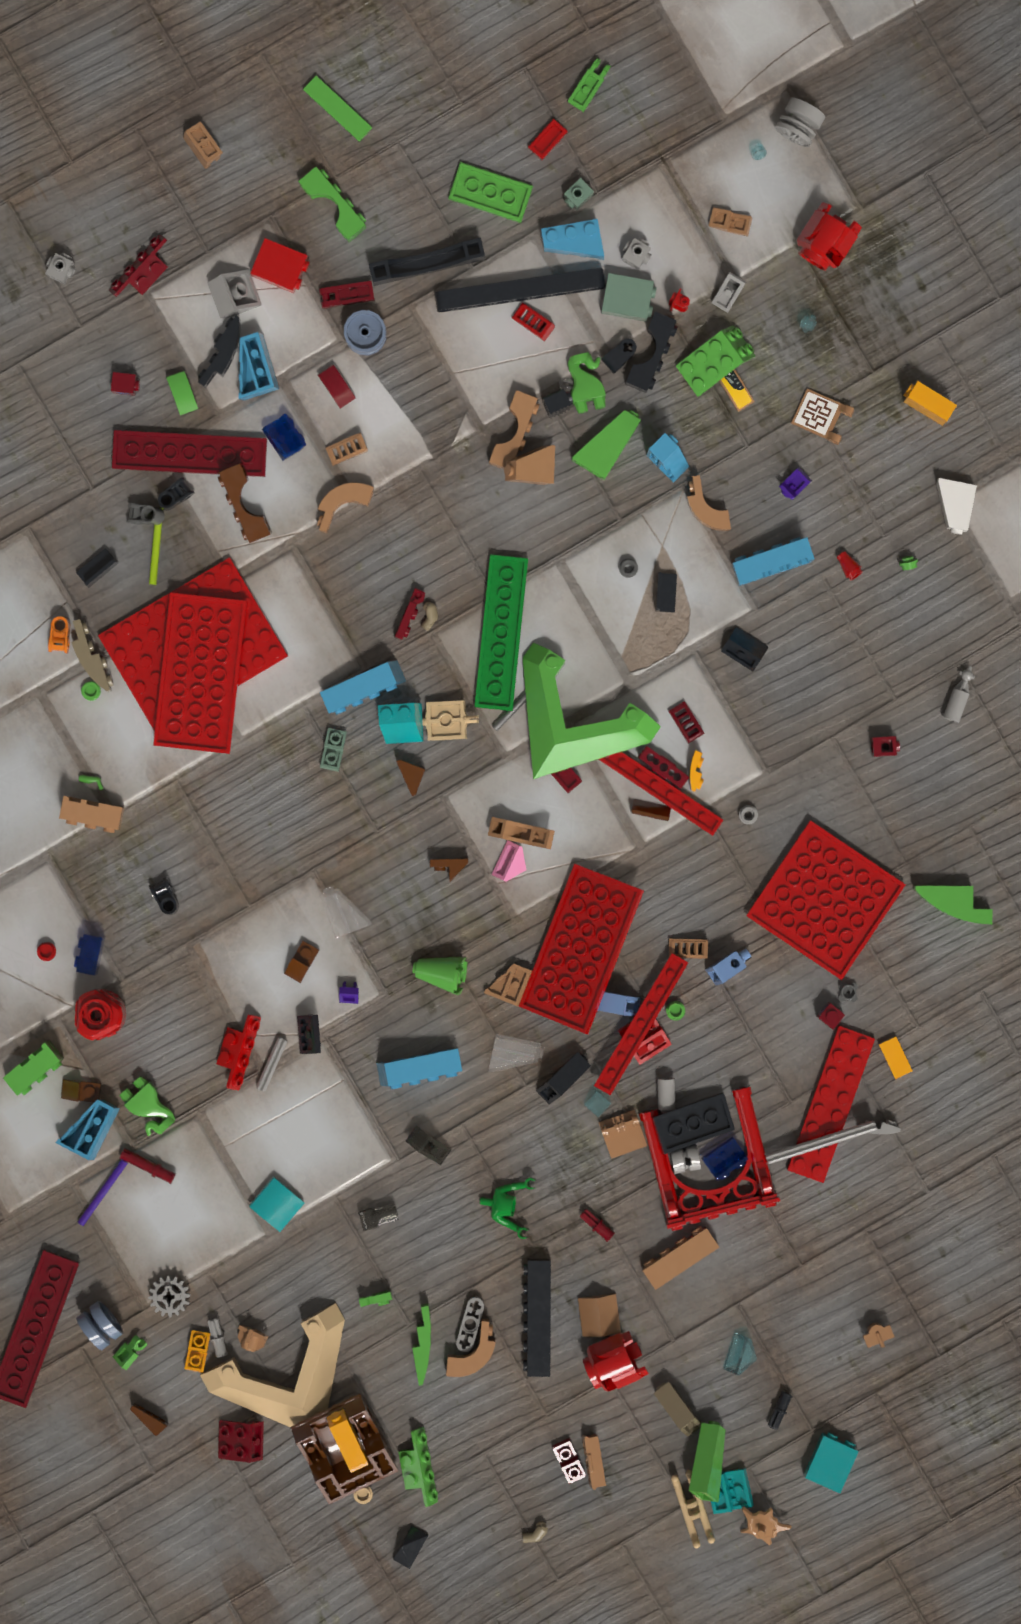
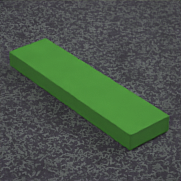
M317 76L303 89L306 94L358 142L371 131L372 127Z

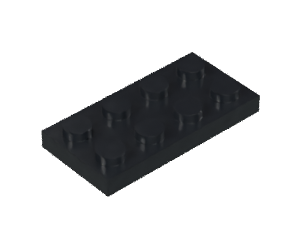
M724 1093L651 1117L662 1154H667L735 1130Z

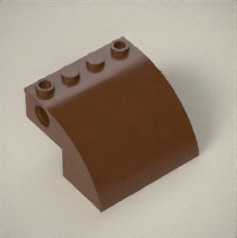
M361 1394L352 1396L290 1427L295 1443L308 1462L314 1481L328 1504L336 1502L398 1472L388 1445ZM342 1409L345 1410L348 1419L363 1444L369 1464L352 1473L332 1435L326 1418Z

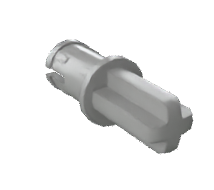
M210 1319L208 1321L211 1334L210 1341L213 1342L216 1358L226 1356L228 1352L224 1342L225 1335L222 1334L219 1319Z

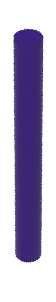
M121 1159L77 1221L80 1225L84 1226L127 1166L128 1163Z

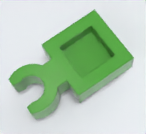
M387 1290L359 1298L360 1307L378 1303V1306L389 1304V1300L393 1298L392 1292Z

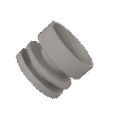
M791 98L785 108V112L789 116L781 115L779 119L781 122H777L775 129L789 141L804 147H810L811 139H814L816 136L812 129H820L826 117L813 105L797 98Z

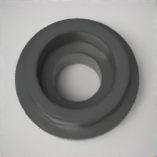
M624 559L619 565L620 574L626 578L635 576L638 571V565L633 559ZM626 565L632 566V570L630 572H627L625 570Z

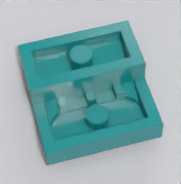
M273 1176L249 1204V1207L276 1230L281 1232L305 1202Z
M746 1468L722 1472L719 1502L711 1501L713 1514L732 1512L736 1509H742V1507L750 1508L754 1506Z

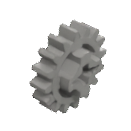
M168 1275L166 1280L160 1277V1283L156 1281L153 1283L156 1288H150L149 1290L153 1295H150L148 1299L154 1301L150 1306L157 1307L155 1313L159 1310L162 1311V1317L168 1313L169 1318H171L174 1312L178 1316L180 1315L179 1310H186L184 1304L189 1305L190 1303L186 1299L191 1296L190 1293H186L189 1286H183L184 1280L178 1282V1276L171 1279V1276ZM173 1284L176 1285L181 1291H177L173 1287ZM165 1285V1290L157 1293L159 1288ZM168 1291L171 1295H174V1297L171 1299V1302L169 1301L168 1297H165ZM182 1300L180 1305L174 1308L175 1301ZM158 1301H162L166 1305V1308L161 1306Z

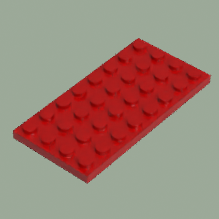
M170 593L153 746L230 754L247 601Z
M574 864L519 1007L588 1034L644 890Z

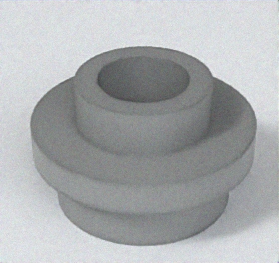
M746 805L739 811V819L744 824H753L758 818V812L753 806ZM750 811L752 814L749 819L745 817V812Z

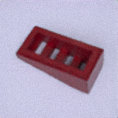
M685 701L668 711L687 743L705 734ZM684 708L686 712L676 717L675 713ZM686 715L690 717L682 723L679 722V720L685 717ZM692 721L694 725L684 730L683 726ZM695 728L698 730L697 732H695L694 734H692V735H690V736H688V734H687L688 732H690L691 730H693V729H695Z

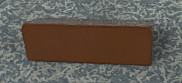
M634 799L631 812L636 815L668 821L671 808Z

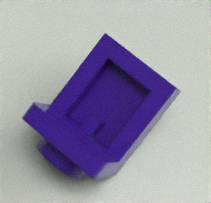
M798 467L779 487L785 497L793 500L812 480Z

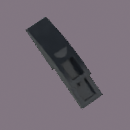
M237 315L227 321L225 324L226 330L223 334L219 333L215 338L214 348L219 353L213 354L209 360L211 364L207 370L203 369L198 376L200 379L198 381L199 385L205 389L216 374L224 377L234 359L241 330V320Z

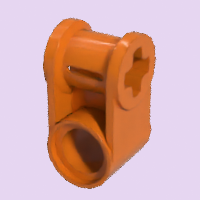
M58 616L51 622L48 642L49 652L53 650L64 651L66 654L69 652L71 625L66 617ZM59 620H63L66 625L61 631L56 627V623Z

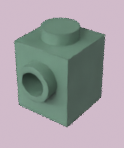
M580 178L564 193V202L569 208L572 209L574 207L578 210L594 195V191Z

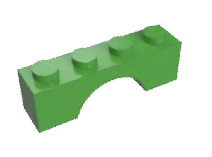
M315 167L298 181L299 185L311 199L328 198L338 206L339 219L336 223V228L349 243L366 229L364 224L366 220L360 213L356 214L352 208L354 206L348 198L345 200L340 195L341 190L335 183L333 185L330 184L327 180L329 178L327 173L323 169L319 171Z

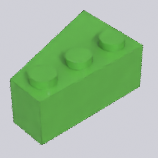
M47 1041L4 1076L3 1079L17 1096L21 1093L26 1095L33 1089L31 1087L32 1084L36 1081L40 1083L48 1077L46 1073L49 1070L55 1071L62 1065L60 1061L64 1057L51 1041Z

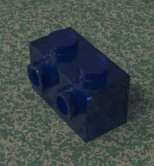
M84 934L83 937L79 938L78 948H80V954L76 956L74 967H77L76 972L94 976L98 975L105 937Z

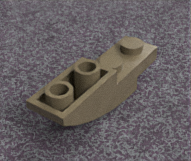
M81 619L73 621L78 640L71 643L79 662L88 675L101 688L111 692V686H114L111 675L107 676L105 668H108L105 656L102 657L99 653L93 655L92 652H95L92 640L89 641L87 637L89 633L87 623H83Z

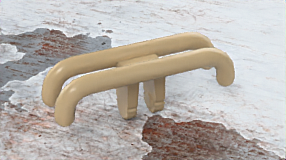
M692 1470L686 1471V1477L689 1486L692 1476ZM672 1475L671 1481L693 1547H700V1541L693 1520L698 1518L701 1519L707 1541L710 1544L714 1543L715 1537L703 1501L694 1494H692V1499L686 1500L679 1477Z

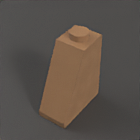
M555 445L541 446L506 461L504 469L505 481L539 485L554 484Z

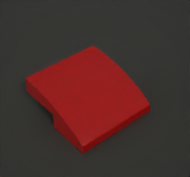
M656 1019L634 1055L639 1065L672 1045ZM630 1023L618 1030L621 1037L625 1034Z

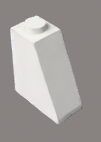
M939 478L936 485L946 528L951 529V533L962 535L969 528L977 485Z

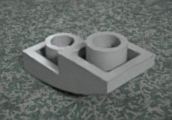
M886 1119V1122L880 1121L877 1130L870 1133L894 1134L900 1132L901 1128L897 1127V1122Z

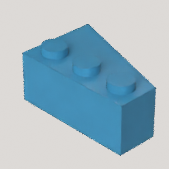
M598 219L541 229L544 252L604 260Z
M664 433L648 449L646 456L674 483L689 468V465L677 445V439L671 434L668 436Z

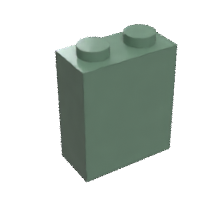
M609 273L601 314L647 322V317H651L653 311L650 300L651 298L655 299L657 287H653L654 281Z

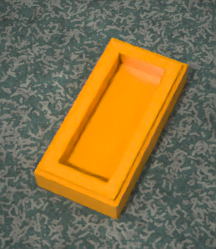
M896 1036L878 1044L894 1079L912 1072V1068Z

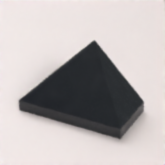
M411 1526L393 1560L410 1569L428 1534Z

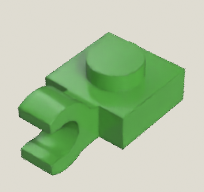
M136 1335L129 1344L124 1343L114 1354L113 1358L123 1369L127 1370L139 1356L136 1352L143 1350L147 1343Z

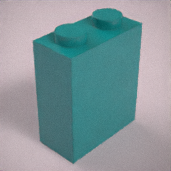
M830 1432L827 1435L822 1433L804 1472V1477L837 1493H841L859 1452L855 1447L856 1444L848 1440L842 1442L838 1440L837 1435Z

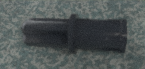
M781 1391L776 1406H773L774 1411L768 1422L770 1428L774 1430L779 1428L784 1414H787L786 1410L793 1397L791 1394Z

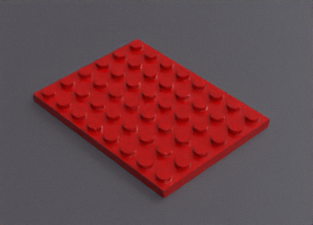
M230 557L170 592L247 601L238 686L289 657ZM170 593L98 635L154 731Z

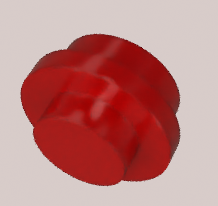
M50 942L41 943L37 948V955L43 961H50L56 956V948Z

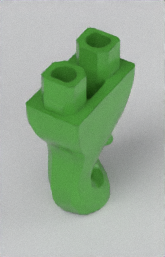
M589 352L571 356L568 361V369L574 380L571 397L578 414L588 412L586 404L588 401L594 402L595 410L605 408L606 393L602 382L579 367L582 363H585L589 369H596L599 366L601 357H597L594 362Z
M140 1076L133 1082L139 1089V1092L134 1095L127 1088L120 1094V1097L125 1103L124 1106L134 1115L162 1117L163 1121L161 1123L152 1120L145 1125L147 1136L151 1135V1129L161 1135L175 1122L174 1114L159 1101L158 1092L153 1083Z

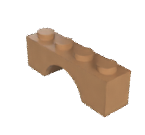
M516 390L509 411L517 419V433L510 441L495 445L489 461L490 465L505 469L506 461L517 457L519 450L523 451L526 440L523 439L526 432H530L533 422L530 421L532 414L536 415L540 406L537 403L538 398Z

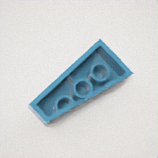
M458 1048L428 1053V1055H416L408 1059H395L389 1063H376L380 1085L390 1086L391 1089L401 1088L403 1083L408 1082L409 1086L420 1084L422 1079H427L428 1082L439 1080V1076L446 1075V1078L455 1077L457 1072L462 1071Z

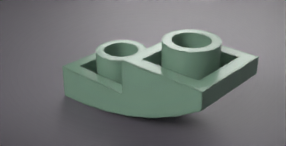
M328 728L320 768L339 772L347 735L346 731Z

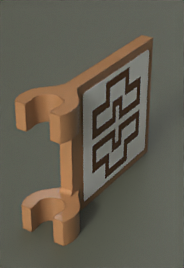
M807 389L791 424L839 445L842 438L832 431L840 414L843 413L846 416L852 417L854 408Z

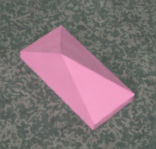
M508 840L492 872L493 876L506 882L526 871L523 848Z

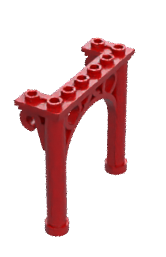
M751 1086L732 1090L747 1148L746 1163L741 1173L733 1181L716 1189H695L682 1183L671 1169L668 1154H662L651 1118L659 1115L658 1110L654 1109L639 1113L640 1121L643 1122L667 1219L665 1221L667 1229L671 1228L672 1231L683 1229L682 1225H686V1222H689V1224L701 1222L700 1219L708 1217V1220L719 1217V1214L725 1212L727 1215L738 1213L737 1209L741 1208L752 1210L757 1208L756 1205L758 1204L764 1205L766 1208L777 1205L776 1202L780 1201V1197L774 1191L751 1098ZM751 1162L756 1180H754L751 1177L745 1176L750 1168ZM741 1180L750 1181L753 1184V1190L750 1193L739 1194L737 1192V1185ZM674 1183L685 1190L679 1196V1199H677ZM733 1188L734 1194L740 1199L724 1203L725 1196L730 1193L729 1189ZM692 1193L698 1196L699 1203L695 1207L687 1208L683 1205V1198ZM701 1195H706V1199L714 1200L717 1205L701 1208L703 1205V1197Z

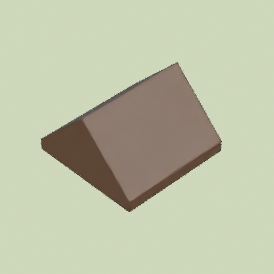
M616 1293L578 1298L583 1337H604L621 1332Z

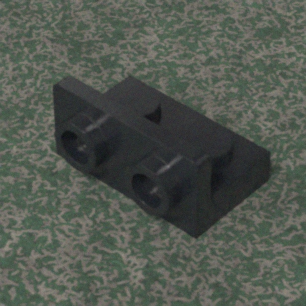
M318 1015L297 1016L300 1054L321 1053Z

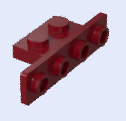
M160 234L153 237L149 242V246L137 255L135 262L124 269V274L119 279L113 281L109 292L117 297L130 284L143 295L168 268L155 255L166 243L167 239Z

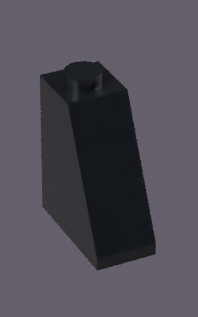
M577 1052L536 1090L537 1093L548 1104H551L562 1096L591 1067L588 1059Z

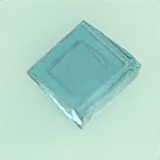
M596 1091L584 1105L599 1118L611 1105V1102Z

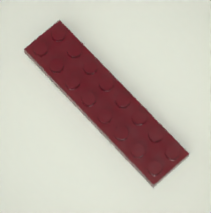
M114 430L112 469L220 475V471L242 462L247 476L266 477L268 439Z
M43 1250L0 1366V1399L27 1408L77 1273L79 1262Z

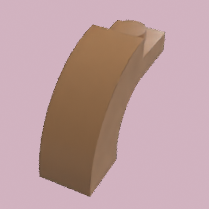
M700 475L692 476V481H689V490L694 495L687 496V503L694 517L708 528L718 531H730L728 510L719 511L711 508L704 500Z
M492 817L488 836L551 850L555 831Z

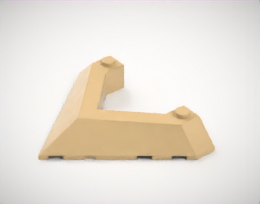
M334 1303L302 1320L301 1325L310 1341L295 1389L243 1374L235 1357L202 1373L200 1376L210 1393L291 1427L300 1421L314 1416L316 1413L328 1409L345 1319L337 1304Z

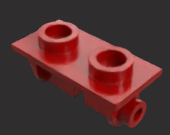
M681 288L678 293L674 291L668 305L671 306L670 312H672L673 308L680 312H685L688 309L690 300L687 296L681 294Z

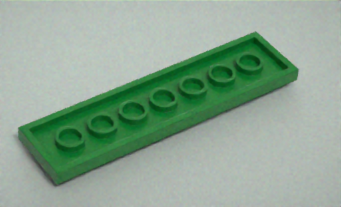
M490 555L475 708L513 711L528 558Z

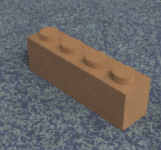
M699 1226L691 1232L692 1236L687 1239L685 1237L681 1238L676 1242L677 1246L671 1250L669 1247L659 1253V1258L656 1260L651 1258L643 1264L645 1267L642 1268V1271L655 1290L719 1248L706 1226L704 1228Z

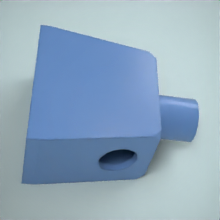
M747 949L739 953L734 951L705 970L714 984L720 985L747 967L745 962L752 957Z

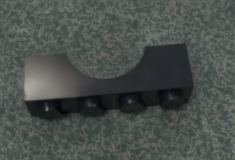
M655 311L647 331L655 342V353L649 361L643 364H633L625 385L647 393L648 389H653L656 379L653 378L656 371L660 372L663 365L661 357L663 354L667 355L671 345L668 343L670 336H675L678 328L675 325V319Z

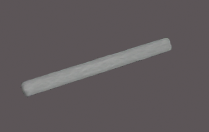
M875 1121L866 1122L766 1155V1160L768 1164L782 1161L876 1131L877 1126Z

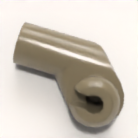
M426 602L423 609L426 611L427 618L421 624V627L429 631L438 619V612L434 603Z
M540 1521L536 1524L537 1528L534 1532L522 1533L523 1543L541 1541L548 1531L546 1523Z

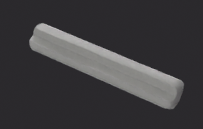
M282 1037L277 1038L256 1088L258 1090L266 1091L287 1044L286 1039Z

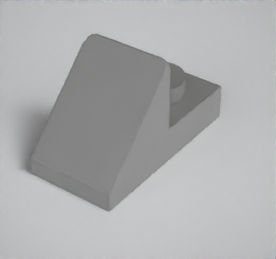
M729 272L712 304L728 313L746 281Z

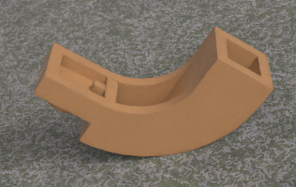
M346 483L332 489L323 498L318 507L319 511L324 512V516L320 515L317 526H320V532L328 533L333 515L341 505L357 503L369 507L374 487L362 483Z
M482 1319L480 1342L473 1352L467 1355L448 1354L446 1376H468L486 1365L492 1356L496 1339L488 1338V1336H492L493 1325L489 1324V1319Z

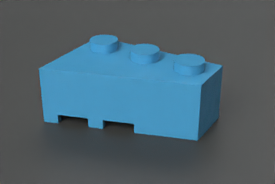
M256 332L241 337L239 355L240 392L238 399L244 401L278 390V382L264 335Z
M97 1099L81 1118L55 1143L87 1160H95L120 1108L105 1100Z

